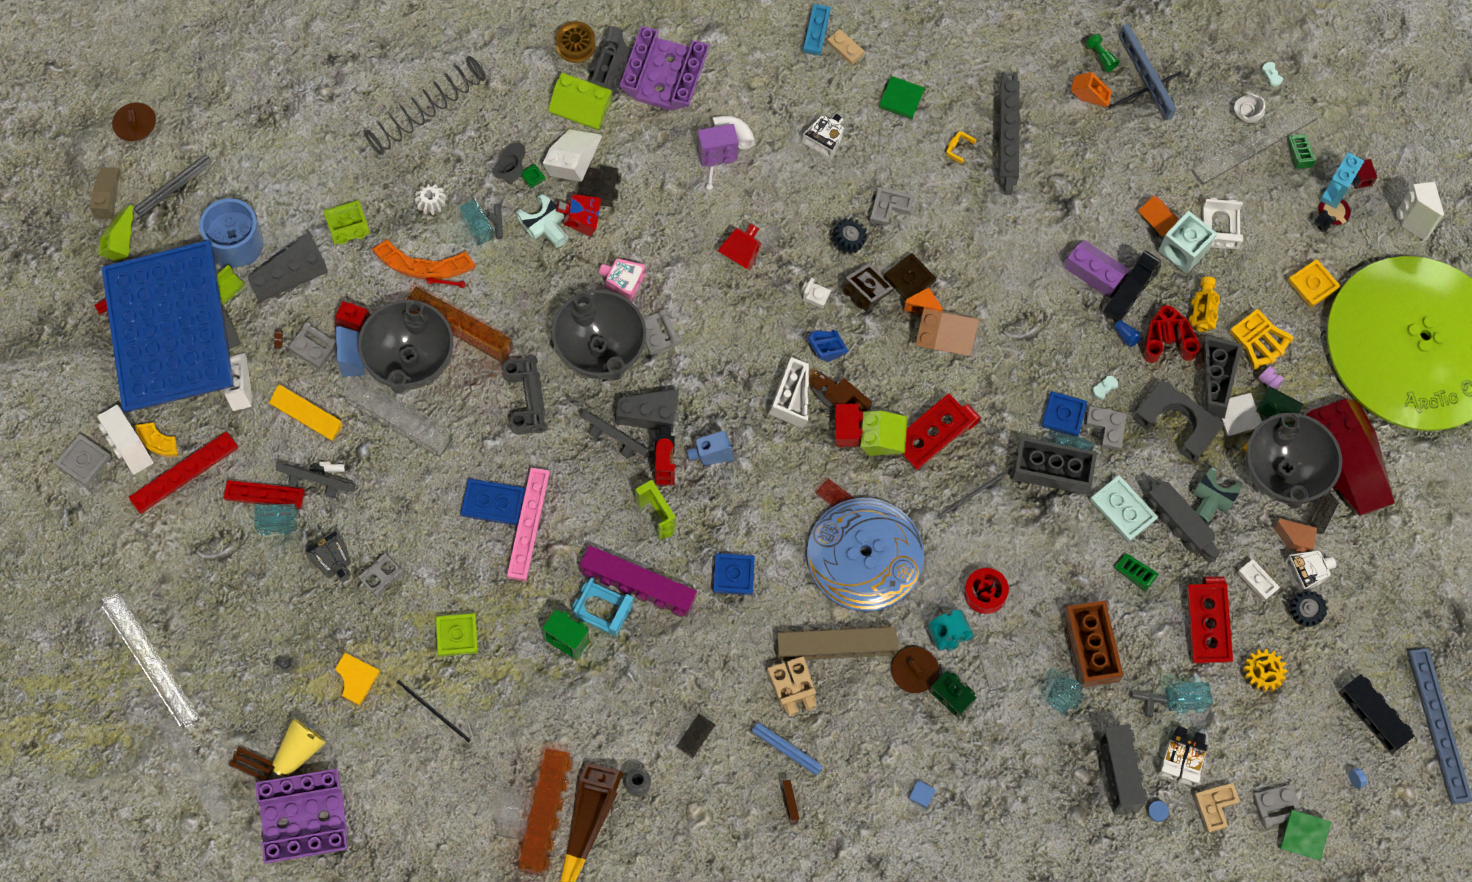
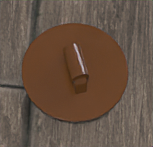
M130 103L121 107L115 113L112 120L115 134L125 141H138L147 137L153 131L156 124L154 111L143 103Z
M908 647L895 656L892 662L891 673L895 683L902 690L909 693H922L929 690L937 681L939 666L934 655L928 650L921 647Z

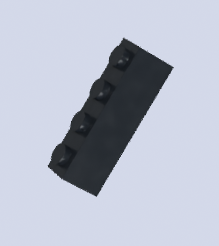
M1362 674L1338 692L1391 755L1415 737L1411 727L1403 723L1397 711L1389 707L1384 696L1377 693L1372 687L1370 680L1363 677Z

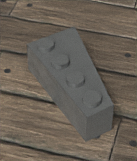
M1205 336L1203 343L1205 409L1210 414L1225 419L1243 344Z

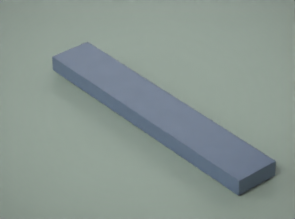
M1123 25L1119 38L1166 120L1172 119L1177 108L1130 25Z

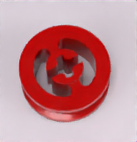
M981 568L974 571L967 579L964 588L966 603L971 609L981 614H991L1000 610L1005 604L1009 593V585L1004 575L992 568ZM994 583L998 586L1000 590V596L998 598L994 597L996 592V586L993 587ZM974 584L979 586L977 589V595L980 594L979 599L973 593Z

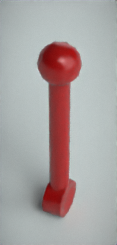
M433 277L427 278L428 284L440 283L455 285L460 288H465L466 286L464 281L453 282L438 280Z

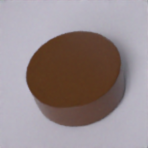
M275 330L274 348L281 349L283 346V331Z

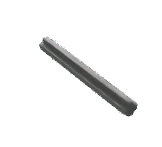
M207 155L202 156L135 206V212L139 216L144 215L212 164L211 159Z

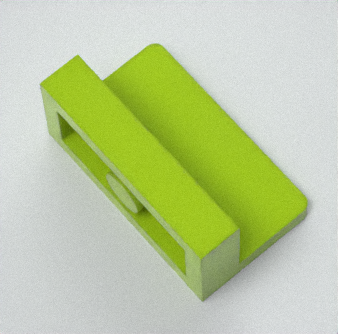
M229 265L217 274L221 305L223 306L245 286L244 282L233 273Z

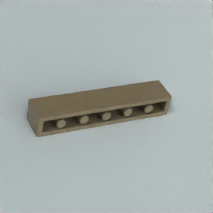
M881 625L879 628L862 626L859 629L842 627L840 630L822 628L820 631L803 629L800 632L783 630L781 633H777L778 662L791 661L803 656L805 660L896 656L898 652L896 627H891L890 625Z

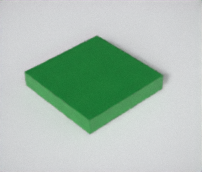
M891 76L879 108L913 120L925 87Z
M1291 809L1280 849L1321 861L1331 821Z

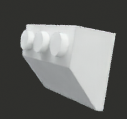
M1435 182L1413 184L1396 211L1401 226L1422 240L1429 238L1444 216Z

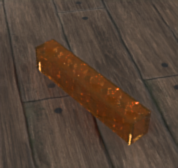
M417 286L406 299L421 301L436 308L447 319L453 336L501 363L505 362L513 350L512 339ZM416 310V311H413L412 313H413V314H417V313H419V311Z
M547 748L545 750L518 865L519 872L543 876L544 871L549 870L551 859H548L549 851H553L555 839H552L554 831H558L560 819H557L558 811H562L564 799H561L563 791H567L569 780L566 779L567 772H571L573 760H570V753Z

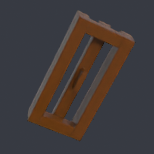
M239 746L236 754L233 755V760L229 763L230 767L261 781H267L274 769L272 761ZM243 754L254 760H257L265 765H268L269 768L267 769L259 764H256L250 760L241 757L240 755ZM237 761L243 762L265 772V775L258 774L236 763Z
M791 779L782 782V790L790 825L799 823V814Z

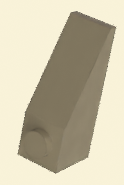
M101 167L92 190L90 210L94 218L113 219L120 168Z

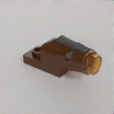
M817 370L810 375L809 386L826 407L836 408V404H850L852 402L853 404H859V411L868 412L871 409L872 401L845 378L837 384L836 381Z

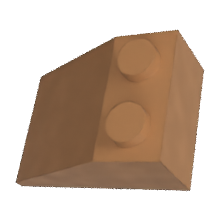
M924 307L916 346L971 356L979 319Z

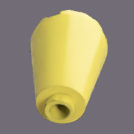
M294 718L272 763L275 767L273 771L281 777L291 775L325 745V739Z

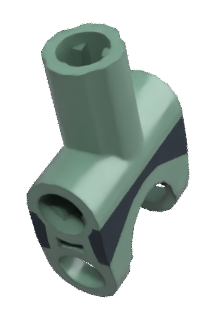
M1214 466L1204 475L1193 495L1202 499L1195 512L1206 524L1210 522L1217 509L1226 514L1228 513L1242 486V482L1237 481L1232 487H1220L1215 481V472L1218 468Z

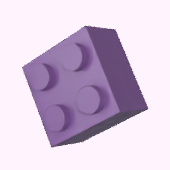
M734 124L698 130L697 149L702 167H712L716 164H729L737 161L739 142Z

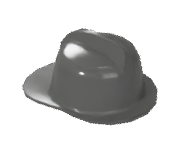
M514 143L504 150L493 169V175L496 178H502L508 184H512L514 180L522 175V161L526 153L524 145Z

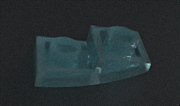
M1054 435L1052 443L1091 451L1094 448V443L1076 436Z

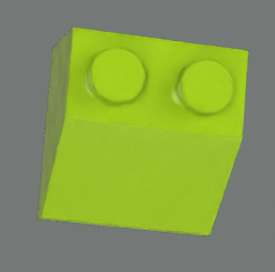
M885 411L863 412V434L861 435L860 448L869 456L905 453L908 418Z

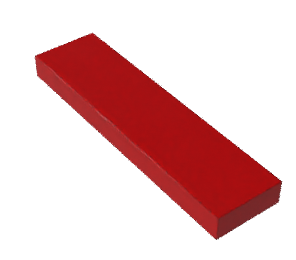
M227 480L223 498L225 501L302 509L305 490L304 488Z

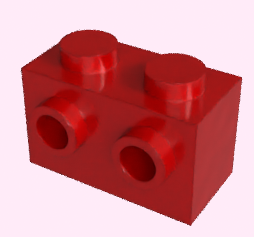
M836 404L837 447L860 446L863 429L859 428V422H863V411H859V404Z

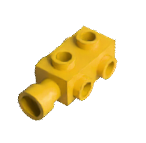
M1213 277L1201 278L1200 287L1202 289L1200 292H1196L1195 298L1191 301L1194 310L1193 314L1189 317L1191 326L1199 332L1216 329L1220 295L1213 291L1216 284V279Z

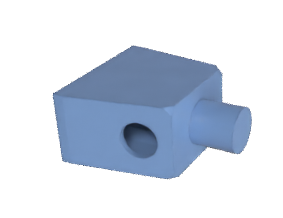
M725 430L698 438L696 440L697 447L687 449L689 460L700 458L703 465L734 460L731 443Z

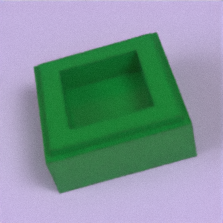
M536 164L525 169L520 176L530 189L546 180Z

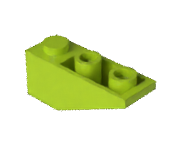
M132 205L120 210L102 234L98 255L116 262L128 257L130 253L129 243L132 235Z

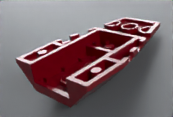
M1343 399L1308 412L1306 416L1322 423L1333 434L1339 444L1342 454V469L1334 489L1340 491L1343 499L1359 516L1393 505L1395 501L1378 437L1360 403L1350 399Z

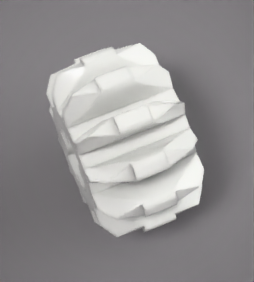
M427 183L426 188L420 186V191L415 193V204L419 211L423 210L425 215L428 212H431L432 215H434V211L441 212V207L446 205V195L442 187L438 188L436 184L430 187V184Z

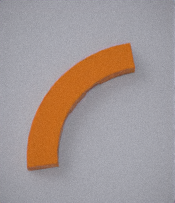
M388 239L372 248V252L385 265L401 274L418 279H427L428 277L438 280L459 276L476 268V264L466 251L442 261H431L419 258L414 259L405 255V253L393 246Z

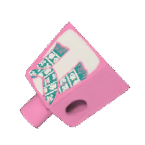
M616 259L612 267L602 264L599 274L607 277V289L626 297L632 302L646 274V265Z

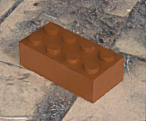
M1106 600L1067 606L1063 614L1080 688L1120 682L1124 675Z

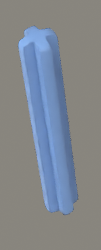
M757 723L753 727L752 733L814 775H818L822 770L823 766L762 724Z

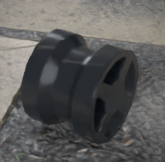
M1323 210L1313 224L1320 226L1323 232H1327L1337 218L1330 216L1327 210Z

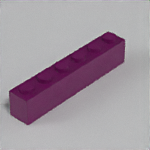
M590 545L579 565L580 572L586 578H596L605 586L612 585L624 594L631 593L636 595L635 597L640 601H650L654 603L655 607L671 610L678 617H688L697 598V591Z

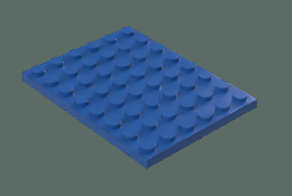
M207 240L101 267L123 412L128 413L234 387L211 241Z

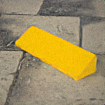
M280 384L276 387L270 399V405L331 441L335 439L343 428L342 421Z

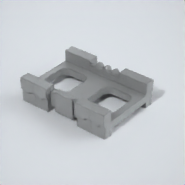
M386 553L376 560L377 563L375 562L374 565H371L369 570L366 569L358 576V579L376 598L386 591L385 587H388L393 580L396 582L404 575L403 570ZM386 562H390L395 567V570L390 575H386L381 570V567ZM371 575H376L381 581L375 588H371L366 583V580Z

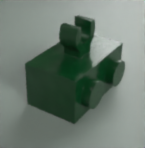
M947 670L931 686L929 692L959 719L974 704L977 697L970 687H965L960 682V678L955 673H950Z

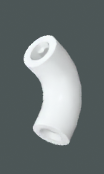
M733 116L712 117V127L734 124L739 142L738 148L748 149L755 145V139L750 127L741 119Z

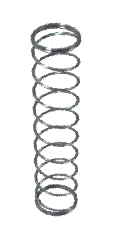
M468 56L466 62L472 73L479 79L477 84L468 80L461 68L456 65L457 70L466 80L468 87L466 92L457 88L450 76L445 73L446 78L456 91L457 98L455 100L446 96L438 83L434 81V85L444 97L446 104L444 108L435 104L426 90L423 89V93L432 103L434 115L431 116L424 112L412 97V101L422 114L423 123L419 124L408 115L405 108L400 105L402 111L409 118L412 131L408 132L396 122L392 114L389 113L390 118L398 127L401 139L397 140L389 135L378 121V125L387 136L389 148L383 147L378 138L370 130H366L364 134L369 144L378 154H384V149L389 150L391 148L389 137L401 142L402 133L400 129L406 133H413L412 121L418 125H424L423 113L429 117H435V106L440 109H446V98L451 101H457V90L462 93L469 92L468 82L473 85H479L480 80H486V74L481 65L473 57ZM476 66H477L478 69L480 70V72H481L483 78H482L481 76H479V73H478V70H477ZM370 137L377 143L380 150L374 145Z

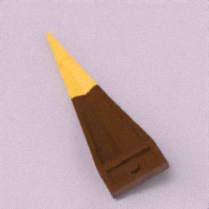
M586 762L578 783L571 834L560 882L576 881L617 796L616 791L623 775L620 770Z

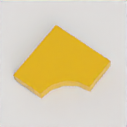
M344 653L335 668V671L344 680L342 697L361 706L380 674V670L347 653Z

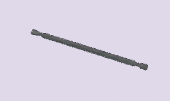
M1010 467L1007 471L958 501L943 513L937 515L938 519L1005 476V474L1013 471V469Z

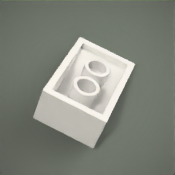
M569 129L549 148L542 163L549 176L582 182L602 136L600 134Z

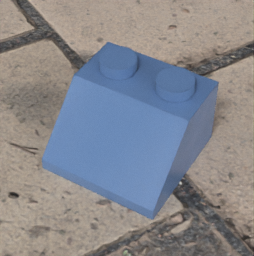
M339 326L336 327L337 362L342 377L365 375V366L361 361L358 350L360 332Z

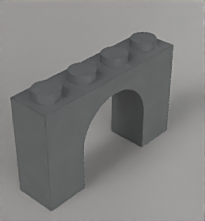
M1161 380L1137 410L1132 420L1149 430L1157 418L1166 411L1176 410L1184 413L1192 422L1193 433L1179 453L1193 463H1196L1225 423L1218 416L1207 412L1202 405L1190 400L1188 395L1177 391L1172 384Z

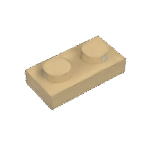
M841 29L827 39V44L850 65L856 63L865 54V51Z

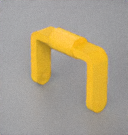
M959 131L947 145L946 156L963 164L964 159L953 154L951 151L957 145L960 137L972 144H975L977 140Z

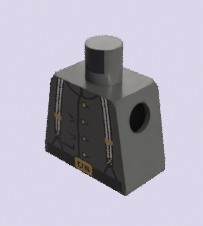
M337 530L305 550L308 559L327 578L336 574L338 579L343 581L350 576L346 567L351 564V561Z

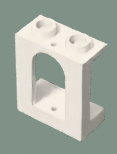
M1216 198L1205 200L1202 207V222L1212 229V215L1219 211L1226 213L1230 222V234L1218 233L1211 247L1240 248L1243 242V235L1240 234V209L1243 202L1218 200Z

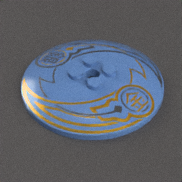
M856 498L835 505L817 521L808 541L807 562L812 579L827 598L850 610L871 612L883 610L897 604L912 591L921 575L924 549L918 529L903 511L882 500ZM867 547L872 553L869 556H863L860 550Z

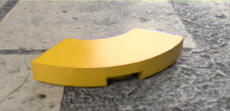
M154 422L134 425L137 436L149 451L164 457H178L175 436L161 434L156 429Z

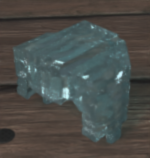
M1057 677L1048 693L1046 701L1052 708L1064 714L1067 713L1068 709L1077 710L1082 701L1081 699L1085 696L1082 693L1084 687L1078 680Z

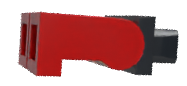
M660 427L659 435H655V485H675V464H672L675 452V436H671V427Z

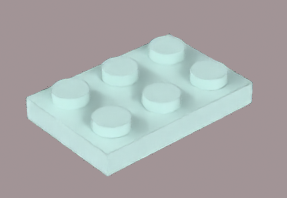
M1120 475L1090 498L1094 506L1128 542L1158 519V516Z

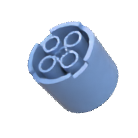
M232 198L218 200L205 209L200 218L199 228L203 240H209L212 243L214 262L224 268L229 265L234 269V267L249 266L256 261L263 250L264 244L253 209L247 203Z

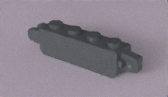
M1150 475L1146 476L1140 482V486L1147 495L1145 498L1147 505L1159 514L1163 523L1168 524L1172 528L1173 534L1177 538H1181L1191 553H1194L1196 556L1201 554L1210 563L1215 562L1220 554V550L1213 543L1215 540L1213 530L1169 482L1162 481L1158 483Z

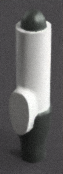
M330 462L310 464V471L345 472L349 469L345 464H331Z

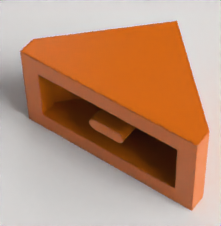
M927 288L906 299L904 311L922 315L924 307L941 311L943 308L930 288Z

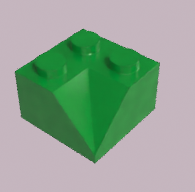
M555 609L542 627L543 639L576 661L590 643L588 627L580 621L575 622L572 620L571 616L565 611L560 612Z

